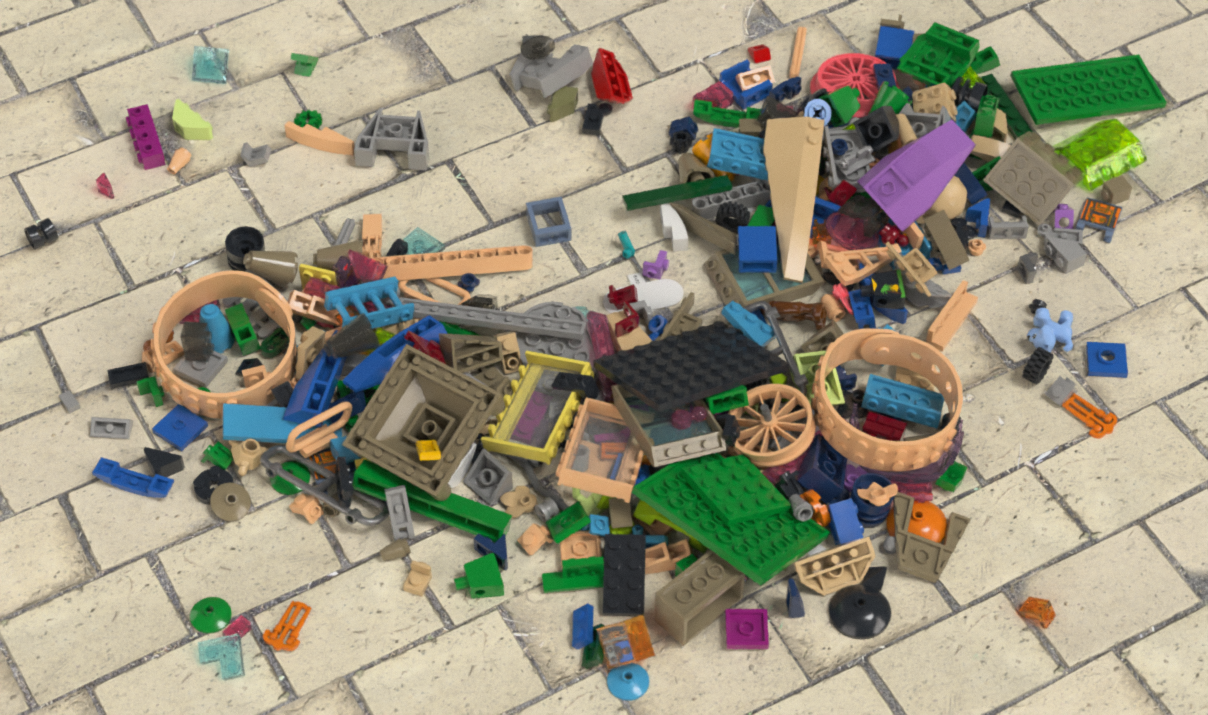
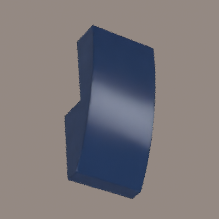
M799 76L794 77L774 87L770 91L769 104L775 107L785 97L791 100L795 95H798L802 89V78Z

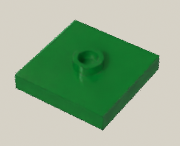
M577 501L548 520L546 525L554 541L558 544L589 524L591 520L581 502Z

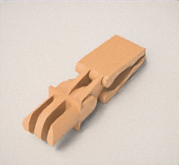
M382 214L363 215L362 259L364 275L367 274V261L371 258L382 257Z

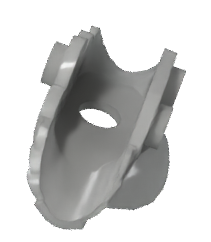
M894 259L895 270H900L896 264L897 260ZM901 271L905 297L914 306L922 307L928 305L930 308H939L947 304L952 294L942 289L943 287L930 279L924 284L927 286L931 296L927 297L924 292L921 294L915 287L916 282L913 281L911 283L905 275L906 271Z

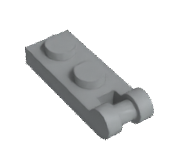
M405 485L384 489L394 541L399 538L415 539ZM406 527V530L399 531V528Z

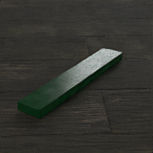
M724 175L622 195V201L627 211L731 191L732 183L728 176Z

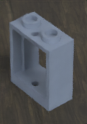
M562 197L526 203V216L536 247L572 241L571 226ZM560 212L563 225L538 229L535 219L536 215Z

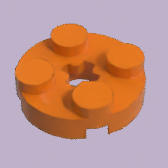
M812 489L799 495L803 500L812 505L813 515L811 519L823 528L826 527L831 519L826 505L821 506L818 501L821 497Z

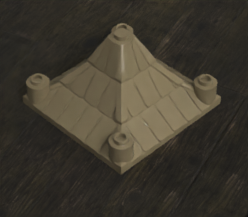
M406 344L342 445L353 451L358 457L366 458L424 490L436 500L444 501L451 494V487L448 482L484 427L489 416L499 415L504 410L505 403L502 399L504 396L496 390ZM436 440L441 453V460L420 461L416 450V441Z

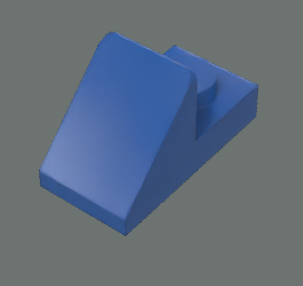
M990 198L980 201L969 207L966 211L965 220L976 223L975 229H979L978 237L985 238Z

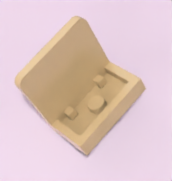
M945 82L913 92L914 112L940 114L942 106H945L951 120L956 123V115L958 114L954 104L956 94Z

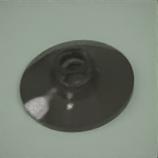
M548 36L532 37L521 46V54L531 60L545 58L554 51L555 42Z

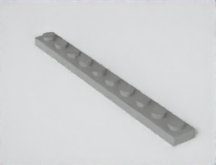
M400 297L403 305L414 304L413 318L423 319L430 315L437 321L578 340H583L587 322Z

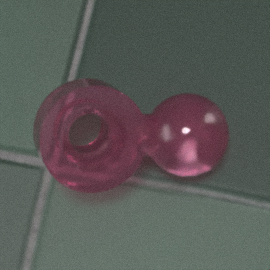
M701 406L693 408L691 413L686 410H677L672 414V425L677 429H687L691 426L692 420L696 422L704 421L707 417V412Z

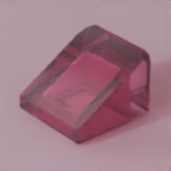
M102 173L96 179L98 192L114 199L112 186L106 174Z

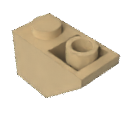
M507 331L493 335L494 339L502 342L503 360L500 363L504 374L518 371L522 361L515 332Z

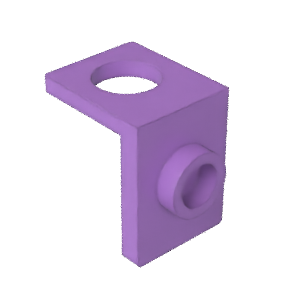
M1058 204L1053 210L1055 213L1054 229L1063 228L1059 225V220L1062 217L1069 219V225L1064 228L1073 229L1074 210L1068 204Z

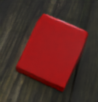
M761 44L748 48V52L755 63L771 60L770 48L766 45Z

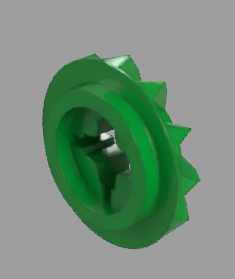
M302 110L301 113H296L294 124L302 128L309 124L318 129L322 125V116L316 110Z

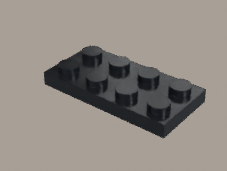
M605 534L604 616H644L646 535Z

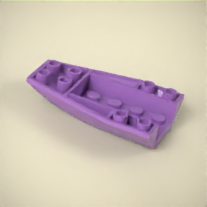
M950 120L885 156L857 182L903 232L931 208L976 145L953 120Z

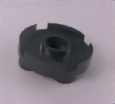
M212 466L210 469L203 471L193 481L197 499L209 505L211 495L215 490L214 487L210 489L211 485L217 484V486H220L224 483H234L233 477L228 471L220 469L218 466Z

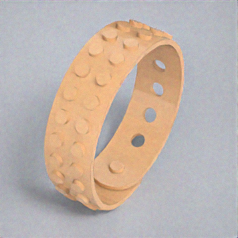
M232 270L213 273L183 287L161 308L157 322H154L152 333H154V339H151L152 358L157 378L160 377L162 379L161 385L166 393L169 392L174 401L179 405L182 404L195 414L210 418L223 419V403L256 406L268 405L275 399L271 389L286 381H290L295 372L297 347L295 327L292 320L293 312L290 305L265 280L252 273ZM244 297L257 301L264 312L285 331L290 340L287 353L279 366L263 380L240 391L211 393L189 386L177 378L163 361L166 341L174 327L189 313L207 303L223 298Z
M889 329L853 330L843 334L829 344L825 356L821 355L819 368L815 373V382H813L811 392L814 394V398H811V409H814L815 422L820 432L836 451L852 462L870 469L902 472L919 469L934 463L945 451L948 452L953 445L951 440L957 432L955 428L962 408L963 393L961 381L954 366L938 349L917 338L900 335L898 332ZM911 353L919 354L921 359L915 358ZM864 359L873 364L904 367L919 373L939 390L948 406L950 422L940 432L920 440L889 441L879 439L854 428L838 414L827 396L824 380L835 367L851 360ZM934 364L939 368L940 373L936 371Z

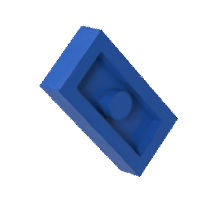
M589 603L573 610L572 647L580 649L593 642L594 606Z

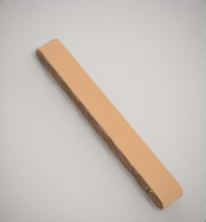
M522 245L375 257L367 261L368 279L381 280L396 277L399 281L459 276L466 273L484 274L528 270L533 266V249L530 246Z

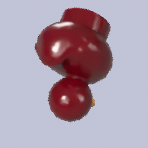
M889 222L878 232L882 236L881 239L884 245L888 241L891 245L895 244V240L900 247H905L909 243L906 233L900 234L901 230L899 227L891 225Z

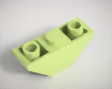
M179 99L175 100L172 116L175 131L185 140L213 139L212 125L208 121H204L197 112L192 111L187 103H183Z

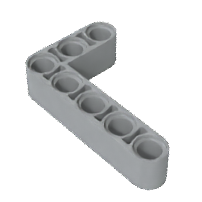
M749 177L752 183L733 187L731 191L694 198L692 201V211L698 216L710 219L716 217L720 204L723 205V202L727 204L729 201H732V204L738 202L737 205L743 204V208L763 205L771 200L770 185H768V180Z

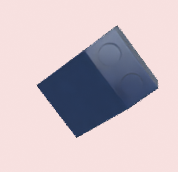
M818 433L799 468L797 481L803 488L814 490L821 497L819 500L828 504L843 491L847 458L836 451Z

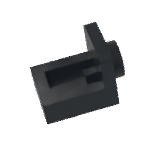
M716 415V421L724 429L722 436L727 446H735L736 440L740 437V426L735 415Z
M798 470L790 473V471L785 472L779 476L780 481L775 484L777 490L788 502L792 495L804 493L794 477L799 474Z

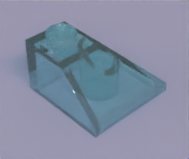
M194 46L192 81L227 84L229 49Z

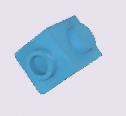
M590 514L591 522L580 529L581 531L589 530L591 535L605 537V534H610L609 517Z

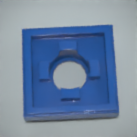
M1086 343L1088 376L1127 378L1128 368L1126 346L1124 343ZM1101 354L1102 356H1110L1111 354L1114 359L1106 361L1101 357Z

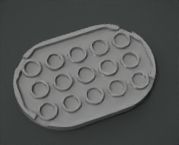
M545 302L535 305L523 313L587 322L583 340L514 331L522 365L525 368L528 364L525 355L526 351L590 362L594 372V381L597 383L601 372L593 367V360L601 358V352L587 319L577 308L563 305L562 302ZM549 370L544 371L536 387L538 392L558 399H566L572 392L553 389L551 385L559 372Z

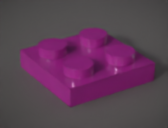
M767 609L725 610L726 649H769Z

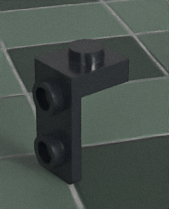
M559 372L551 385L556 390L579 392L583 402L586 397L596 399L600 392L593 377L590 375Z

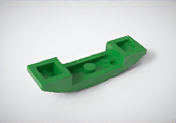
M695 99L693 115L715 125L739 128V119H761V125H763L764 109L747 107L746 112L716 108L712 107V102Z

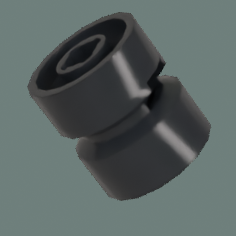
M49 218L39 221L37 226L33 224L24 228L25 235L34 250L44 246L45 242L51 243L59 239L57 231Z

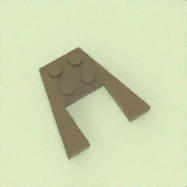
M898 492L893 498L897 569L936 583L971 519L952 512L949 515L943 544L908 532L915 498Z

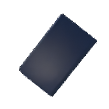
M364 391L352 392L330 403L328 409L342 402H350L352 404L350 417L355 416L366 408ZM343 411L329 418L332 423H335L342 417Z

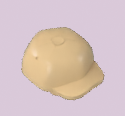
M953 176L931 208L920 216L916 222L925 224V218L942 210L946 212L949 220L960 216L964 211L967 198V190L960 179Z

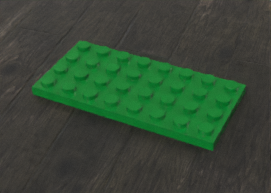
M1139 54L1011 71L1010 75L1035 125L1164 108L1167 103Z

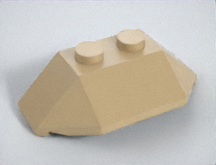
M868 536L806 556L794 562V566L800 583L824 596L843 587L861 583L876 555Z

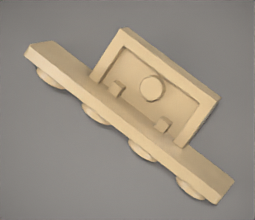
M888 241L886 246L889 250L886 252L892 260H897L896 264L899 269L906 271L905 275L911 283L913 281L916 282L915 287L921 294L924 292L927 297H930L931 293L924 283L938 274L936 269L917 247L901 257Z

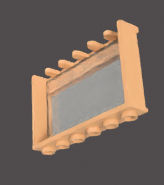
M586 397L584 404L579 405L573 424L574 428H571L570 440L566 442L565 452L562 453L561 461L556 471V476L559 477L558 485L561 486L563 484L613 498L617 497V499H625L624 502L629 503L644 457V451L620 415L615 404ZM631 409L640 425L653 423L655 414ZM652 430L644 431L648 438Z

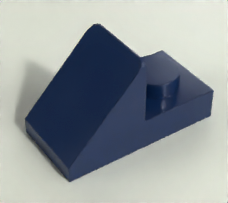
M478 533L473 538L474 550L483 556L494 553L498 566L506 571L508 569L505 534L494 544L490 538L483 537Z

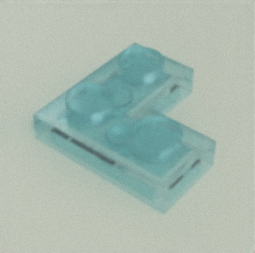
M239 634L198 642L201 664L220 661L222 679L224 680L245 676L241 637Z

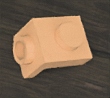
M302 493L289 505L292 512L304 515L310 524H313L324 514L321 503L312 495Z
M533 523L517 541L528 554L533 556L546 541L552 543L554 540L551 538V533L547 527Z

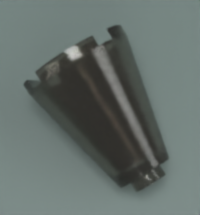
M364 313L359 314L325 341L326 346L323 348L328 357L332 356L333 359L375 350L380 347L378 338L371 328L372 325Z

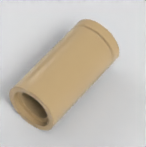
M897 114L899 134L903 147L916 140L917 137L906 115Z

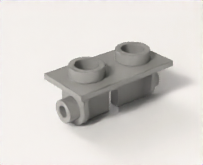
M864 146L859 151L841 158L835 165L847 176L875 161L871 155L873 149L871 146Z

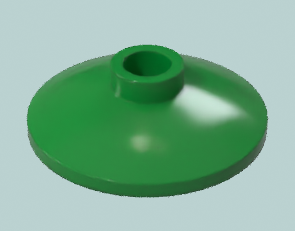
M296 461L281 463L284 470L309 484L310 473L305 465ZM278 475L270 478L273 489L280 494L294 495L303 491Z
M207 597L198 601L190 612L192 626L197 631L206 634L223 630L229 624L232 617L230 605L218 597Z

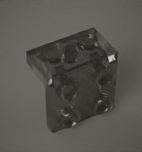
M863 195L852 197L839 208L840 214L864 220L863 236L872 237L889 221V216L875 200L865 198Z

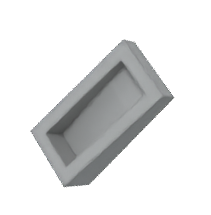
M70 390L59 395L69 414L80 409L78 401Z

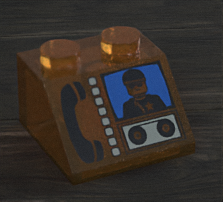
M643 615L597 628L608 669L655 656Z

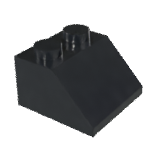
M882 106L853 122L863 146H871L873 149L872 153L899 139V121L892 106Z

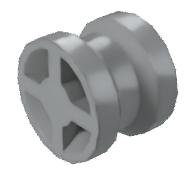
M550 497L545 498L543 503H538L534 506L537 516L543 522H547L551 516L559 514L556 503Z

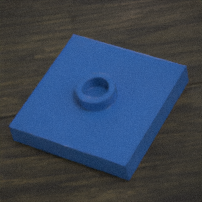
M178 404L152 428V431L182 452L208 427V422Z

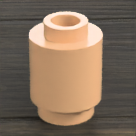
M826 294L821 298L820 303H825L827 316L830 320L837 322L844 318L846 315L845 307L833 294Z

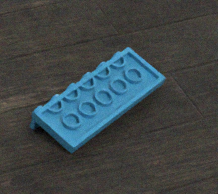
M714 128L707 167L768 180V172L765 166L766 160L763 154L764 139Z

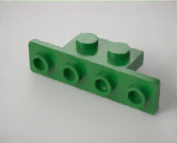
M596 556L562 560V572L542 574L544 593L603 588L604 561L603 557Z

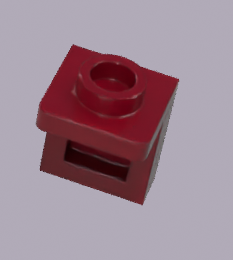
M634 284L616 290L613 285L609 286L608 300L618 310L623 308L624 301H627L629 304L638 302L637 288Z

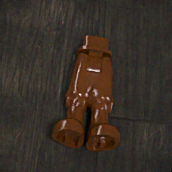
M769 301L771 307H776L780 315L776 319L779 321H813L817 331L826 326L827 310L825 309V303L805 304L800 301ZM760 308L761 313L765 314V310Z

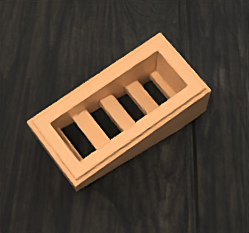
M176 340L165 344L163 361L166 365L185 355V350ZM151 349L142 352V362H146L147 370L153 373L155 372V365L152 358L153 350L151 351Z

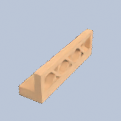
M964 280L928 329L926 343L942 352L978 300V297L966 292L968 282Z

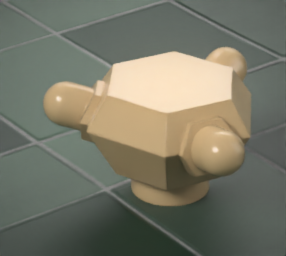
M247 439L245 441L229 440V444L232 446L233 459L237 467H239L238 474L240 476H245L248 470H253L261 464V455L269 449L262 447L254 439Z

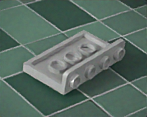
M824 126L822 143H824L823 157L827 159L825 170L829 172L828 186L832 187L833 191L842 180H846L856 187L857 191L855 193L866 192L857 181L870 170L869 164L847 176L835 165L841 158H845L864 147L856 129L829 131L828 126ZM838 138L845 140L848 146V151L841 156L833 154L831 143Z

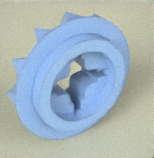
M814 99L808 102L804 108V117L813 118L814 110H820V118H814L824 120V126L831 118L830 106L824 100Z

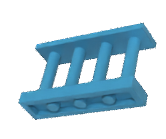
M396 277L325 292V309L327 311L337 309L343 318L342 336L412 320L414 313L413 303L403 305L398 298V280ZM389 297L395 307L386 309L380 299ZM372 301L378 311L368 313L362 303ZM354 305L360 315L350 317L345 307Z

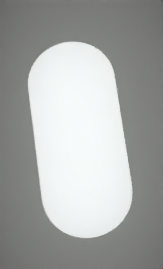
M660 279L635 285L638 302L645 300L647 306H650L652 310L677 304L681 301L684 293L682 286L671 279ZM606 293L603 298L605 309L609 313L623 311V308L618 310L614 304L609 302L608 293Z

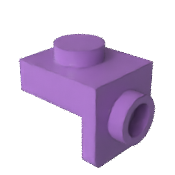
M660 250L655 263L644 261L643 276L661 279L664 270L667 271L669 267L667 251Z

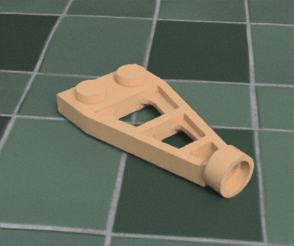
M896 243L892 244L895 250L900 253V246ZM886 246L837 252L826 256L824 262L841 284L847 286L860 282L893 260L886 251L889 249ZM868 256H876L880 261L872 264ZM859 259L865 267L857 271L849 260Z

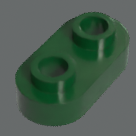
M281 327L262 341L260 348L263 356L267 358L276 357L289 346V337Z

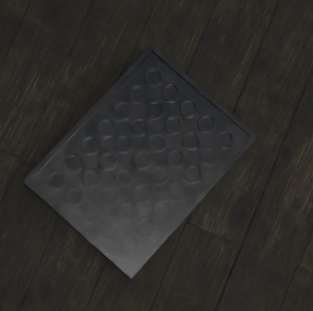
M721 321L714 322V324L708 326H700L692 331H684L682 334L667 336L659 341H651L649 344L638 345L629 350H621L616 354L604 355L599 359L593 360V367L658 413L789 371L788 362Z

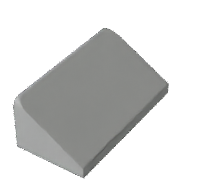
M92 417L90 437L129 439L133 420Z

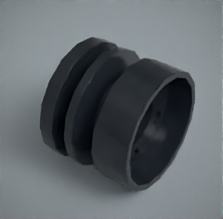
M958 76L951 88L956 94L954 104L958 107L965 101L977 114L982 96L987 95L988 85L976 81L973 88H970L971 80L966 79L964 83V77Z
M237 227L226 236L227 260L231 270L245 272L247 270L245 264H243L245 254H248L249 251H265L264 237L254 227Z

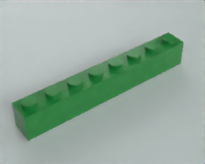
M363 460L354 473L352 486L355 490L387 501L384 489L405 485L411 511L474 535L479 533L483 537L490 538L495 543L503 534L506 536L509 531L513 515L452 492L446 500L438 501L424 490L367 460Z

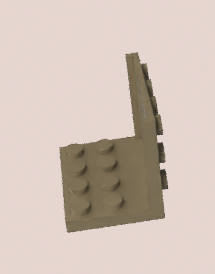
M1028 131L1014 141L983 181L1039 226L1043 224L1068 192L1080 183L1085 176L1079 167H1073L1068 163V158L1062 154L1059 156L1054 152L1055 148L1052 145L1043 143L1037 133Z

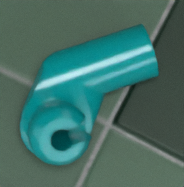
M619 232L618 237L624 248L622 251L623 256L627 259L633 257L635 249L627 232Z

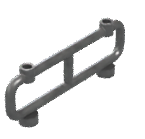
M757 301L744 307L750 313L760 308L765 310V314L780 345L770 352L776 356L783 353L786 362L789 363V369L798 390L806 397V386L809 385L805 374H800L776 319L780 317L776 307H771L765 301ZM733 325L730 326L742 335L744 334L740 329L734 328ZM775 398L764 400L763 402L768 406H773ZM790 400L780 403L779 410H781Z
M276 445L265 451L260 457V462L266 468L268 477L274 478L278 475L345 514V520L350 525L359 522L365 526H376L389 516L388 505L385 503V500L355 489L353 494L379 508L382 512L374 518H367L357 508L352 510L349 507H341L339 501L323 493L325 489L336 483L335 474L309 458L305 459L299 451L290 453L286 450V446ZM277 453L286 454L327 479L313 487L284 470L280 463H272L268 459Z

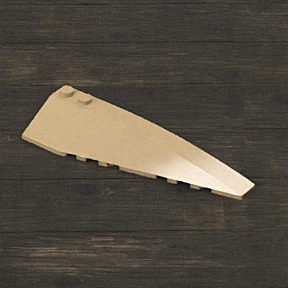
M807 116L768 119L763 154L766 160L765 166L768 172V185H770L771 190L770 197L773 216L776 222V234H778L779 240L778 247L781 253L780 260L784 280L799 283L803 282L824 129V120Z

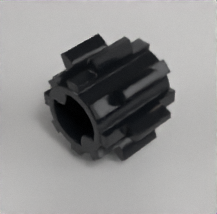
M683 130L673 133V138H670L672 151L679 154L687 153L689 147H692L690 134L683 132Z

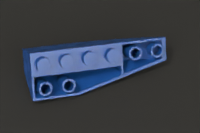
M428 315L399 332L373 351L343 379V384L354 392L381 384L405 345L414 346L415 343L404 338L408 330L428 341L433 340L439 345V333H448L442 323Z
M335 330L295 385L283 420L302 424L328 410L353 342L354 333L342 336L340 330ZM323 422L315 425V427L322 428Z

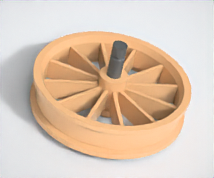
M766 384L747 391L748 406L729 410L728 414L735 415L740 427H751L740 431V437L736 440L735 446L732 447L737 455L744 454L755 466L775 467L793 461L805 452L815 435L816 422L808 399L799 390L788 385ZM775 398L772 412H770L768 405L764 404L763 401ZM781 399H789L790 401L778 412ZM759 402H762L760 409L763 415L759 414L750 407ZM798 404L803 408L801 410L788 414ZM746 411L757 420L741 419L740 417ZM807 417L806 424L791 423ZM784 430L802 432V434L796 439ZM781 435L792 444L780 449L777 437ZM752 437L744 446L738 442ZM764 438L760 453L751 451ZM770 439H775L779 450L766 453Z

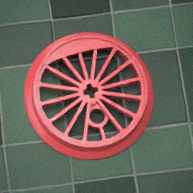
M846 53L833 56L823 62L818 72L813 76L810 82L811 94L822 88L827 89L826 91L828 92L847 85L851 89L857 88L860 92V96L857 98L860 108L853 117H864L869 114L878 93L873 64L887 63L876 57L860 53ZM893 71L896 87L900 89V86L896 80L895 73ZM863 93H864L869 99L865 100V99H864V96H863Z

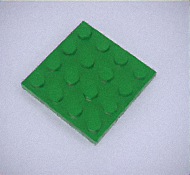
M744 454L684 467L680 472L685 481L726 526L786 512L791 507V504Z

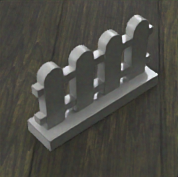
M248 269L245 271V272H248V273H252V274H254V275H256V276H259V275L253 273L252 271H250V270H248ZM244 297L223 298V304L226 308H230L240 304V300ZM247 298L242 302L253 329L258 326L261 327L258 330L260 339L265 340L276 329L280 328L273 319L266 324L264 323L269 316L262 308L258 309L255 313L251 312L259 305L257 301ZM293 313L292 320L298 323L302 317Z

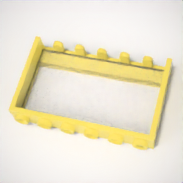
M526 351L525 355L528 364L526 368L524 365L519 366L520 380L519 382L514 379L512 380V396L504 395L505 409L501 414L496 415L498 420L496 427L493 424L489 425L488 432L490 438L482 436L481 441L484 449L488 452L493 451L546 462L547 465H550L552 459L557 455L560 443L564 441L565 432L571 426L572 418L575 412H578L582 400L579 392L556 390L551 385L559 372L590 375L593 379L594 372L590 362Z

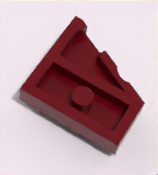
M408 330L404 338L415 343L413 348L446 364L440 350V345L433 340L428 341Z

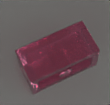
M242 615L239 616L222 632L224 639L232 646L235 645L252 629L251 623Z

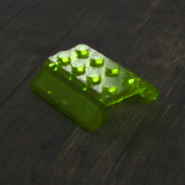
M1117 119L1101 120L1053 145L1055 148L1054 152L1059 156L1060 154L1064 155L1085 174L1082 184L1090 191L1103 185L1104 181L1116 178L1131 169L1130 165L1135 168L1147 161L1141 141Z

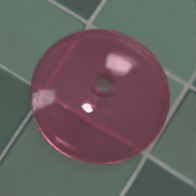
M846 211L834 212L826 221V230L831 239L849 251L875 248L879 241V235L875 227L868 220L855 213Z

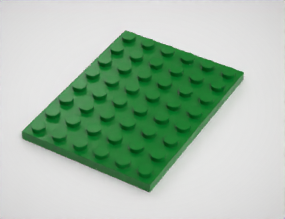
M718 453L671 463L635 485L632 493L640 500L650 505L760 586L822 543L830 534L828 530L811 518L807 521L797 520L794 517L792 507L786 512L726 526L680 475L684 467L724 459Z

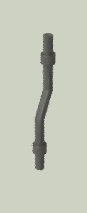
M503 454L524 468L533 488L545 498L550 497L562 511L569 507L559 495H554L540 484L527 460L522 457Z

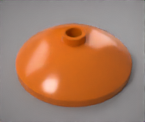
M915 498L908 532L941 543L945 538L947 520L944 513L935 504L927 500ZM892 507L887 516L886 527L889 535L895 537L894 508Z

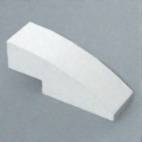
M669 203L661 204L660 216L664 238H671L673 252L688 251V236L683 221Z

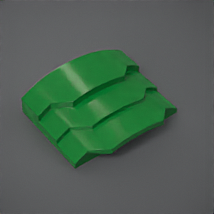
M934 22L925 34L917 37L908 51L899 59L900 65L897 67V71L926 84L927 88L944 82L952 88L958 76L962 77L974 60L980 48L979 40Z

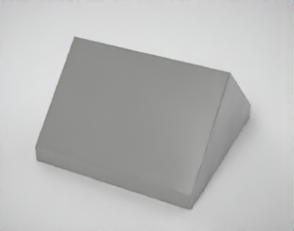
M482 449L463 481L490 505H493L503 494L513 489L512 472L486 449Z

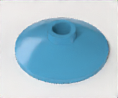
M630 662L621 663L609 672L607 686L609 691L618 699L625 701L636 700L647 692L649 676L646 670L638 664Z

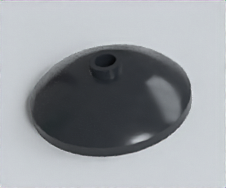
M854 584L843 587L834 594L829 604V617L833 626L843 635L853 639H871L880 635L888 627L891 619V607L887 598L879 590L863 584Z

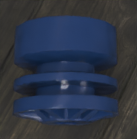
M876 473L860 475L855 480L849 499L852 498V501L856 503L858 521L864 527H876L886 521L894 496L890 497V500L883 506H876L869 500L858 496V489H868L873 482L883 488L892 484L887 478Z

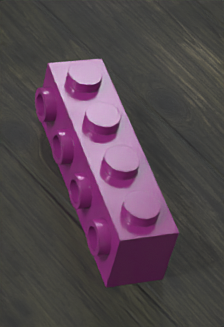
M148 104L127 109L128 116L125 118L128 127H132L129 129L131 138L136 140L133 141L135 151H139L137 153L139 164L143 163L145 170L166 165Z

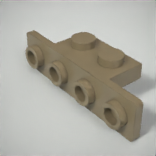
M690 292L688 297L683 298L680 309L675 310L671 322L665 325L663 334L658 336L656 341L665 339L667 336L682 334L684 331L698 329L702 325V319L688 314L694 305L695 293Z

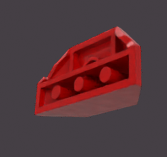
M598 48L591 71L596 97L602 101L625 104L632 101L633 96L627 74L621 64L615 59V54Z

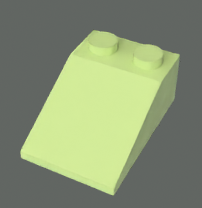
M826 351L800 353L793 356L800 374H805L809 385L806 386V398L810 406L811 398H814V394L811 392L813 382H815V373L819 368L821 355L825 356ZM834 368L824 380L825 390L832 406L843 405L845 401L837 371ZM791 373V377H792L793 383H794L795 386H796V383H795L794 378H793L792 373Z

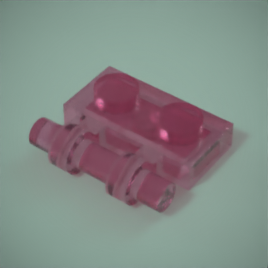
M890 476V482L897 485L898 492L914 497V501H918V503L933 501L931 477Z

